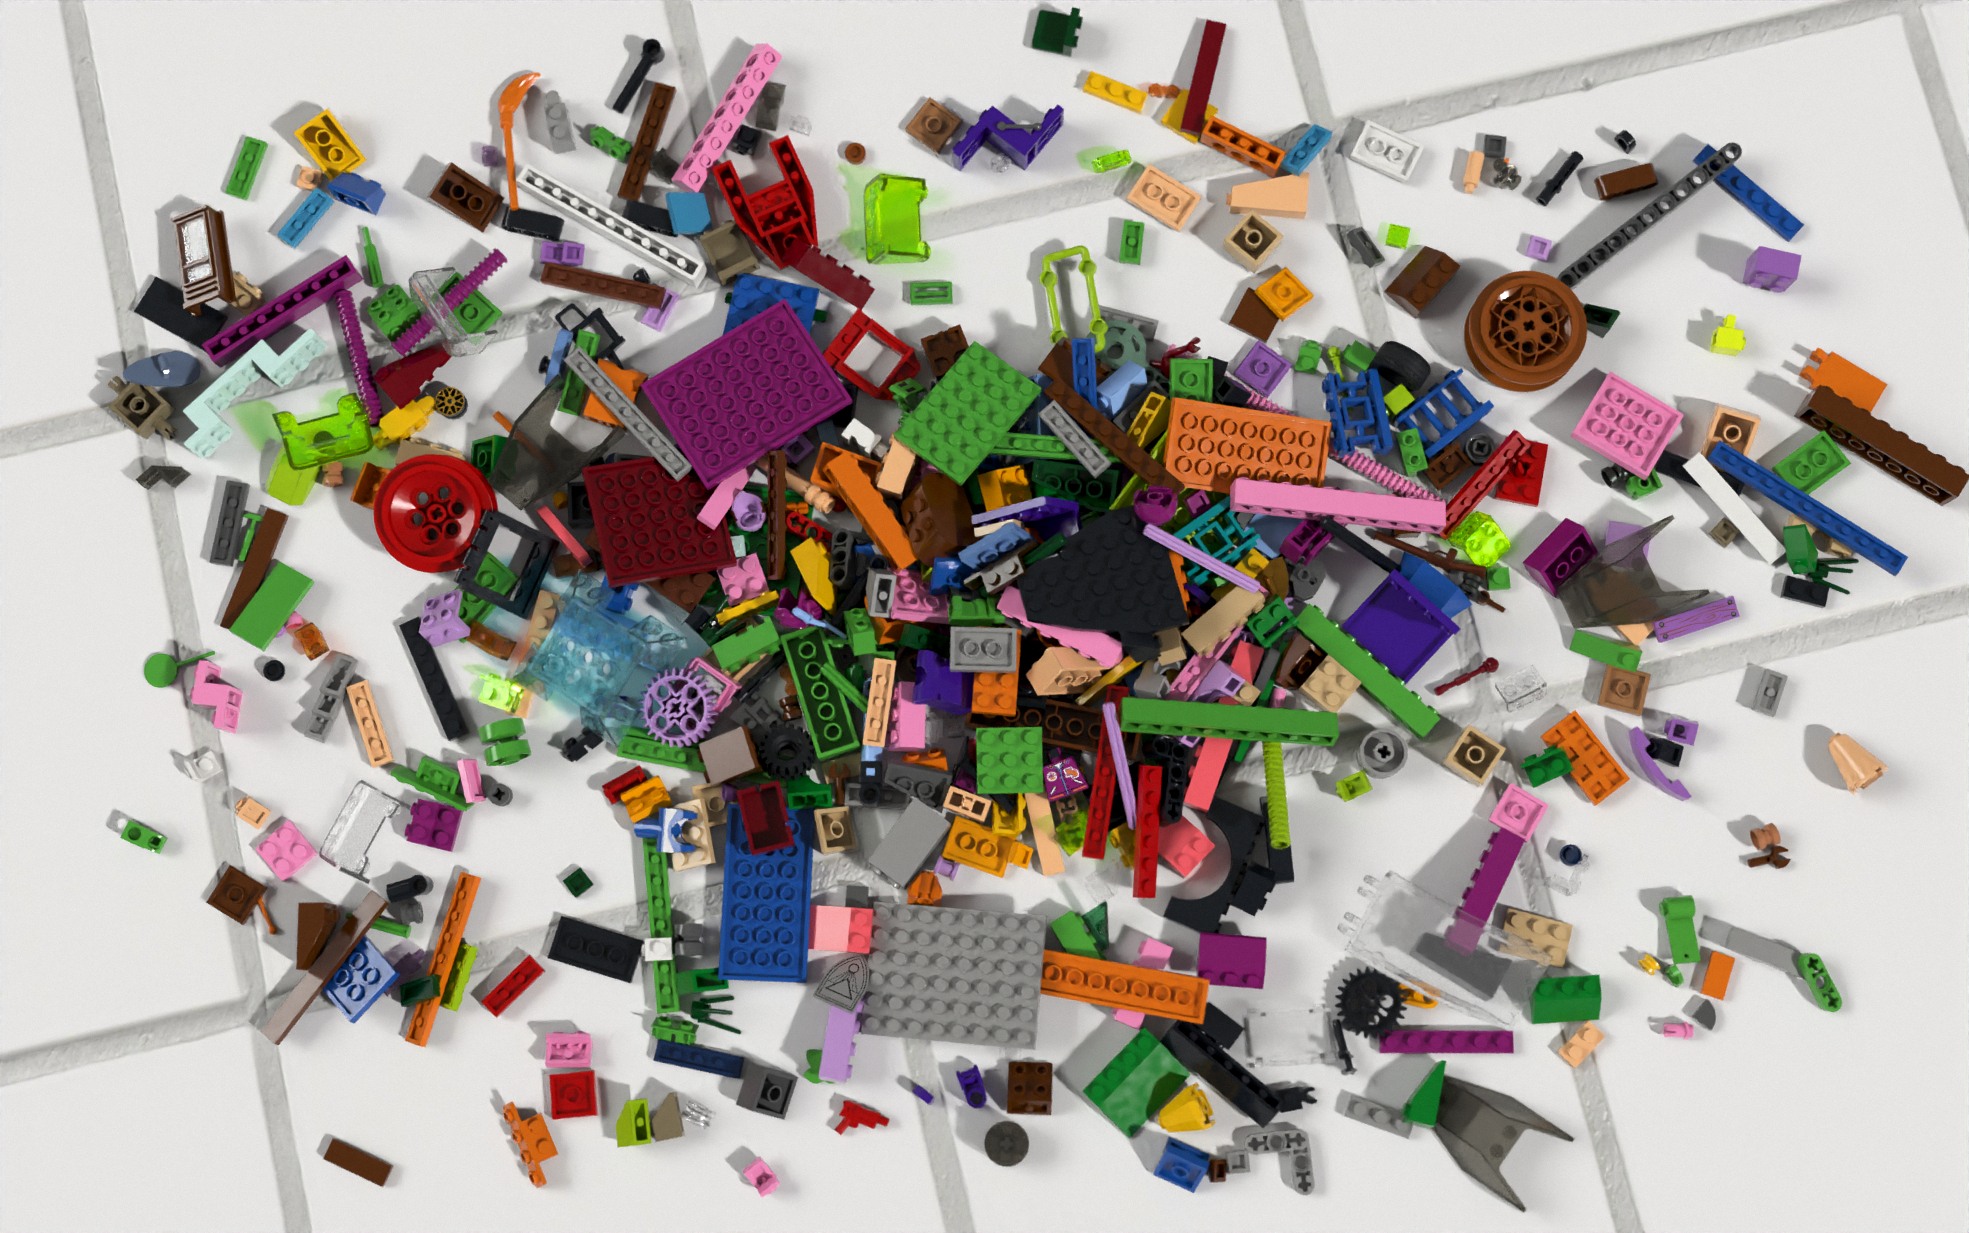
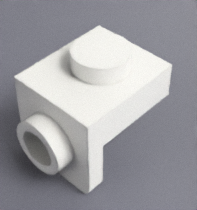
M672 938L645 939V944L641 946L642 957H645V961L673 960Z

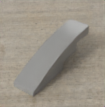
M340 653L337 654L319 689L321 693L311 711L313 715L303 733L305 737L322 743L326 742L347 694L346 687L350 686L358 664L357 659Z
M1730 928L1724 948L1805 980L1798 966V959L1802 955L1801 953L1738 928ZM1809 959L1810 963L1808 964V967H1811L1810 964L1813 961L1812 959Z

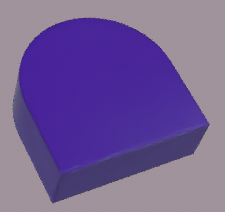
M916 1085L912 1091L928 1105H931L935 1100V1097L920 1085Z

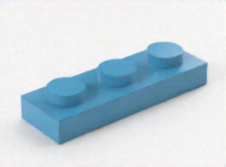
M1314 124L1283 159L1281 169L1299 177L1332 138V131Z
M316 187L279 231L277 236L296 249L332 206L334 200Z

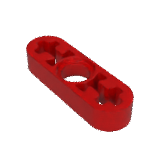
M792 512L785 516L788 532L806 541L809 539L806 533L807 529L812 527L816 531L814 540L817 542L820 538L823 539L819 542L824 545L827 553L831 552V547L827 548V543L824 541L831 540L832 543L833 533L798 512ZM796 518L795 522L798 525L792 527L790 519Z

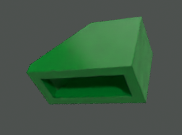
M1800 524L1783 527L1787 561L1793 574L1815 572L1818 551L1806 525Z
M719 967L676 973L678 995L729 989L728 980H718Z

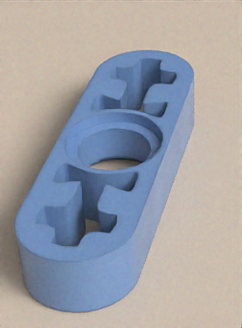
M562 328L557 335L545 379L546 387L556 390L560 385L566 364L564 359L568 356L573 339L572 331Z

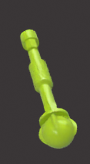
M1332 346L1328 349L1327 356L1329 361L1333 363L1336 373L1340 374L1341 383H1345V377L1342 376L1339 360L1342 358L1340 356V349ZM1341 392L1343 398H1348L1347 392ZM1346 407L1348 413L1353 411L1352 407Z

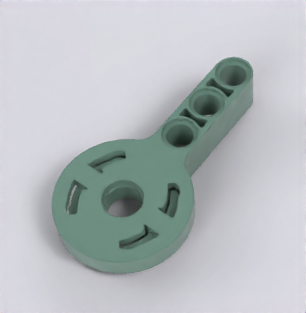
M1106 321L1109 330L1104 334V349L1095 353L1098 361L1107 364L1111 370L1117 371L1130 360L1145 368L1146 375L1153 377L1152 381L1147 382L1148 386L1155 380L1162 388L1169 389V379L1146 361V343L1141 332L1135 326L1125 321ZM1090 331L1086 338H1094L1095 345L1097 344L1096 335ZM1111 347H1119L1122 349L1123 355L1118 359H1111L1107 356V351Z

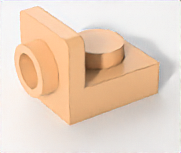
M249 795L245 799L243 797L240 798L234 807L237 809L235 811L236 816L258 830L271 813V810L252 799Z

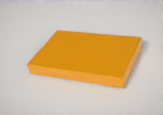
M955 815L941 856L1003 878L1008 864L1006 861L1013 841H1016L1017 837L992 835V828Z

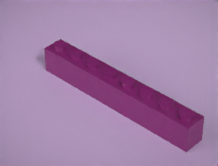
M345 255L209 339L202 346L211 360L221 368L249 351L261 339L267 340L333 299V295L336 292L349 289L362 281L363 278L354 263Z

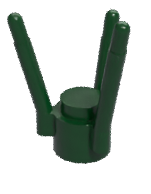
M1817 560L1815 572L1808 573V577L1813 578L1812 582L1830 586L1829 588L1848 595L1850 591L1827 582L1823 578H1827L1829 572L1853 573L1852 569L1829 567V565L1858 563L1859 560Z
M728 594L725 595L706 624L701 627L703 632L700 636L710 648L712 645L747 626V623L744 622L724 633L738 621L735 618L720 630L714 625L711 628L709 627L730 596Z
M734 996L710 999L700 998V1001H693L691 1007L692 1019H698V1023H706L729 1032L741 1034V1030L706 1019L710 1018L711 1014L732 1015L733 1012L731 1010L712 1009L710 1003L734 1000Z

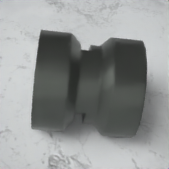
M1616 463L1612 467L1607 466L1601 470L1602 478L1610 488L1618 485V482L1621 480L1626 481L1631 478L1630 471Z

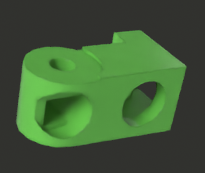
M132 820L128 821L120 837L160 854L167 840V837Z

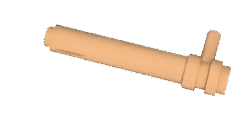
M768 454L754 462V464L767 473ZM786 466L785 478L787 480V487L802 496L809 505H815V509L819 512L829 513L836 503L833 494L814 485Z

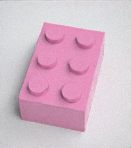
M901 681L893 684L885 738L886 751L913 752L925 748L926 705L912 704L915 682Z

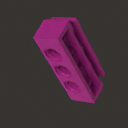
M1304 519L1285 538L1279 551L1294 564L1303 556L1305 558L1303 565L1307 566L1335 536L1319 525L1320 521ZM1339 523V524H1341V525L1344 526V527H1346V526L1348 525V524H1344V523Z

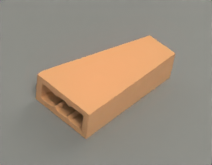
M1309 172L1301 173L1299 177L1293 174L1233 186L1231 193H1227L1226 205L1230 206L1229 213L1248 214L1252 209L1260 216L1304 219L1307 211Z

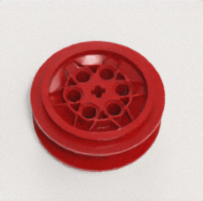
M421 455L402 462L385 477L375 498L374 523L381 543L389 554L401 564L421 572L441 573L465 567L462 561L468 548L474 550L476 546L470 543L477 528L482 530L485 528L479 524L485 510L490 512L492 510L498 511V504L494 490L487 478L470 463L448 455ZM443 487H446L449 492L446 499L440 496V490ZM423 492L428 496V501L425 504H422L419 500V496ZM458 502L464 506L461 514L455 511V505ZM440 509L443 515L437 518L438 515H435V510ZM416 513H420L422 516V522L419 525L414 522V515ZM452 523L458 526V532L455 535L449 530ZM432 528L436 529L438 533L435 540L429 537V531Z

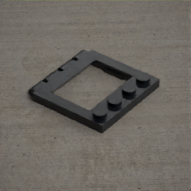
M485 510L479 523L485 528L484 530L477 528L470 543L476 546L475 550L468 548L462 564L467 566V568H459L454 582L459 584L458 589L522 619H526L560 542L497 510H492V512ZM499 525L527 540L535 542L510 599L504 598V595L487 587L483 588L473 583Z

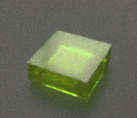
M1390 224L1385 245L1405 250L1411 228Z

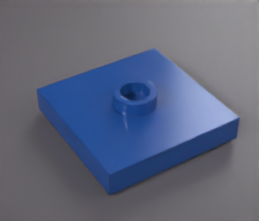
M959 556L951 558L935 557L929 586L930 595L947 594L950 586L958 587L960 592H972L971 589L964 586L963 581L969 578L972 573H975L976 570L962 562Z

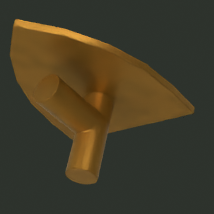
M1279 557L1269 561V564L1255 578L1262 587L1270 592L1265 599V603L1275 594L1279 595L1283 601H1285L1287 596L1289 576L1283 557Z

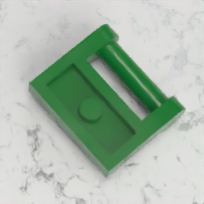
M1277 594L1264 603L1265 606L1258 613L1251 614L1245 623L1266 651L1272 647V643L1292 626L1296 627L1300 623ZM1286 617L1287 620L1266 638L1263 636L1282 618Z

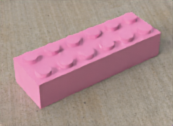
M1017 582L1005 588L997 606L998 609L1002 610L1001 613L1009 618H1018L1021 620L1020 623L1022 625L1039 629L1040 634L1048 638L1054 637L1059 640L1061 645L1068 648L1072 646L1078 649L1079 654L1087 658L1093 657L1097 659L1098 663L1106 668L1114 667L1123 660L1126 651L1122 647L1120 634L1073 631L1028 622Z

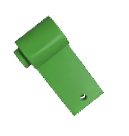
M1685 895L1663 898V902H1660L1659 907L1661 915L1665 917L1673 964L1701 962L1693 917L1695 916L1693 897Z

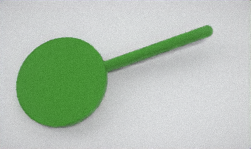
M215 651L176 663L167 654H156L145 665V678L154 687H167L176 679L178 667L215 655Z

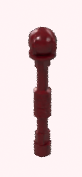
M1493 657L1487 658L1478 669L1470 673L1466 672L1454 678V681L1434 688L1435 694L1439 696L1454 686L1470 681L1472 677L1480 673L1487 672L1489 674L1490 672H1495L1499 667L1498 660Z

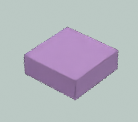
M1532 235L1525 256L1545 262L1552 241Z

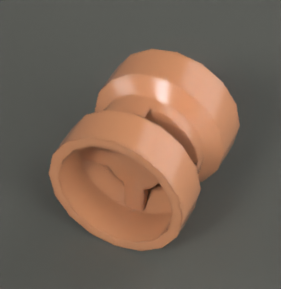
M325 462L321 464L322 472L325 473L322 478L323 486L340 487L344 485V478L341 474L343 463Z
M1773 823L1764 825L1762 829L1750 830L1752 843L1758 851L1765 849L1767 844L1776 845L1781 842L1780 834Z

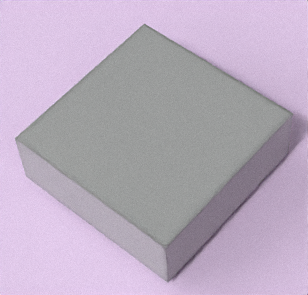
M1246 1149L1225 1151L1228 1174L1250 1172L1249 1155Z

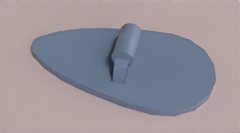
M171 351L133 363L123 371L122 376L127 381L145 386H186L198 379L200 364L196 358L188 353Z

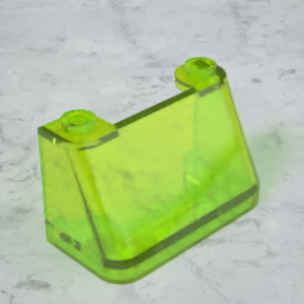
M879 173L867 183L864 189L867 263L876 265L918 263L929 259L931 248L926 241H921L920 203L928 195V188L924 178Z
M356 392L344 395L338 400V413L297 423L295 416L288 411L272 414L287 461L293 470L303 471L366 454L373 448V438L368 417Z

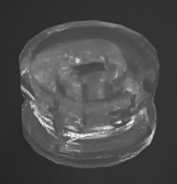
M688 1100L686 1104L687 1109L682 1112L681 1117L699 1127L704 1126V1129L708 1130L711 1125L709 1122L715 1117L716 1113L697 1102Z

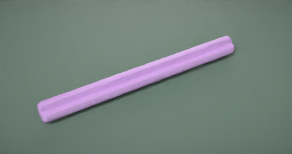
M1147 524L1145 526L1143 534L1252 593L1258 591L1260 587L1259 581L1155 525Z
M1108 702L1102 705L1128 827L1130 830L1136 829L1137 805L1115 704Z

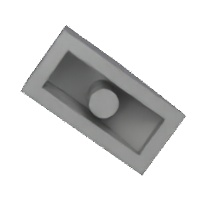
M869 568L866 586L869 616L891 617L897 575L891 570Z

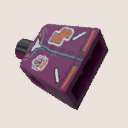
M1059 747L1047 751L1051 764L1043 766V773L1049 802L1090 787L1073 756L1063 759Z

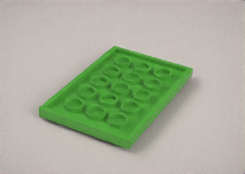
M974 341L893 436L926 462L962 486L1042 392V389Z

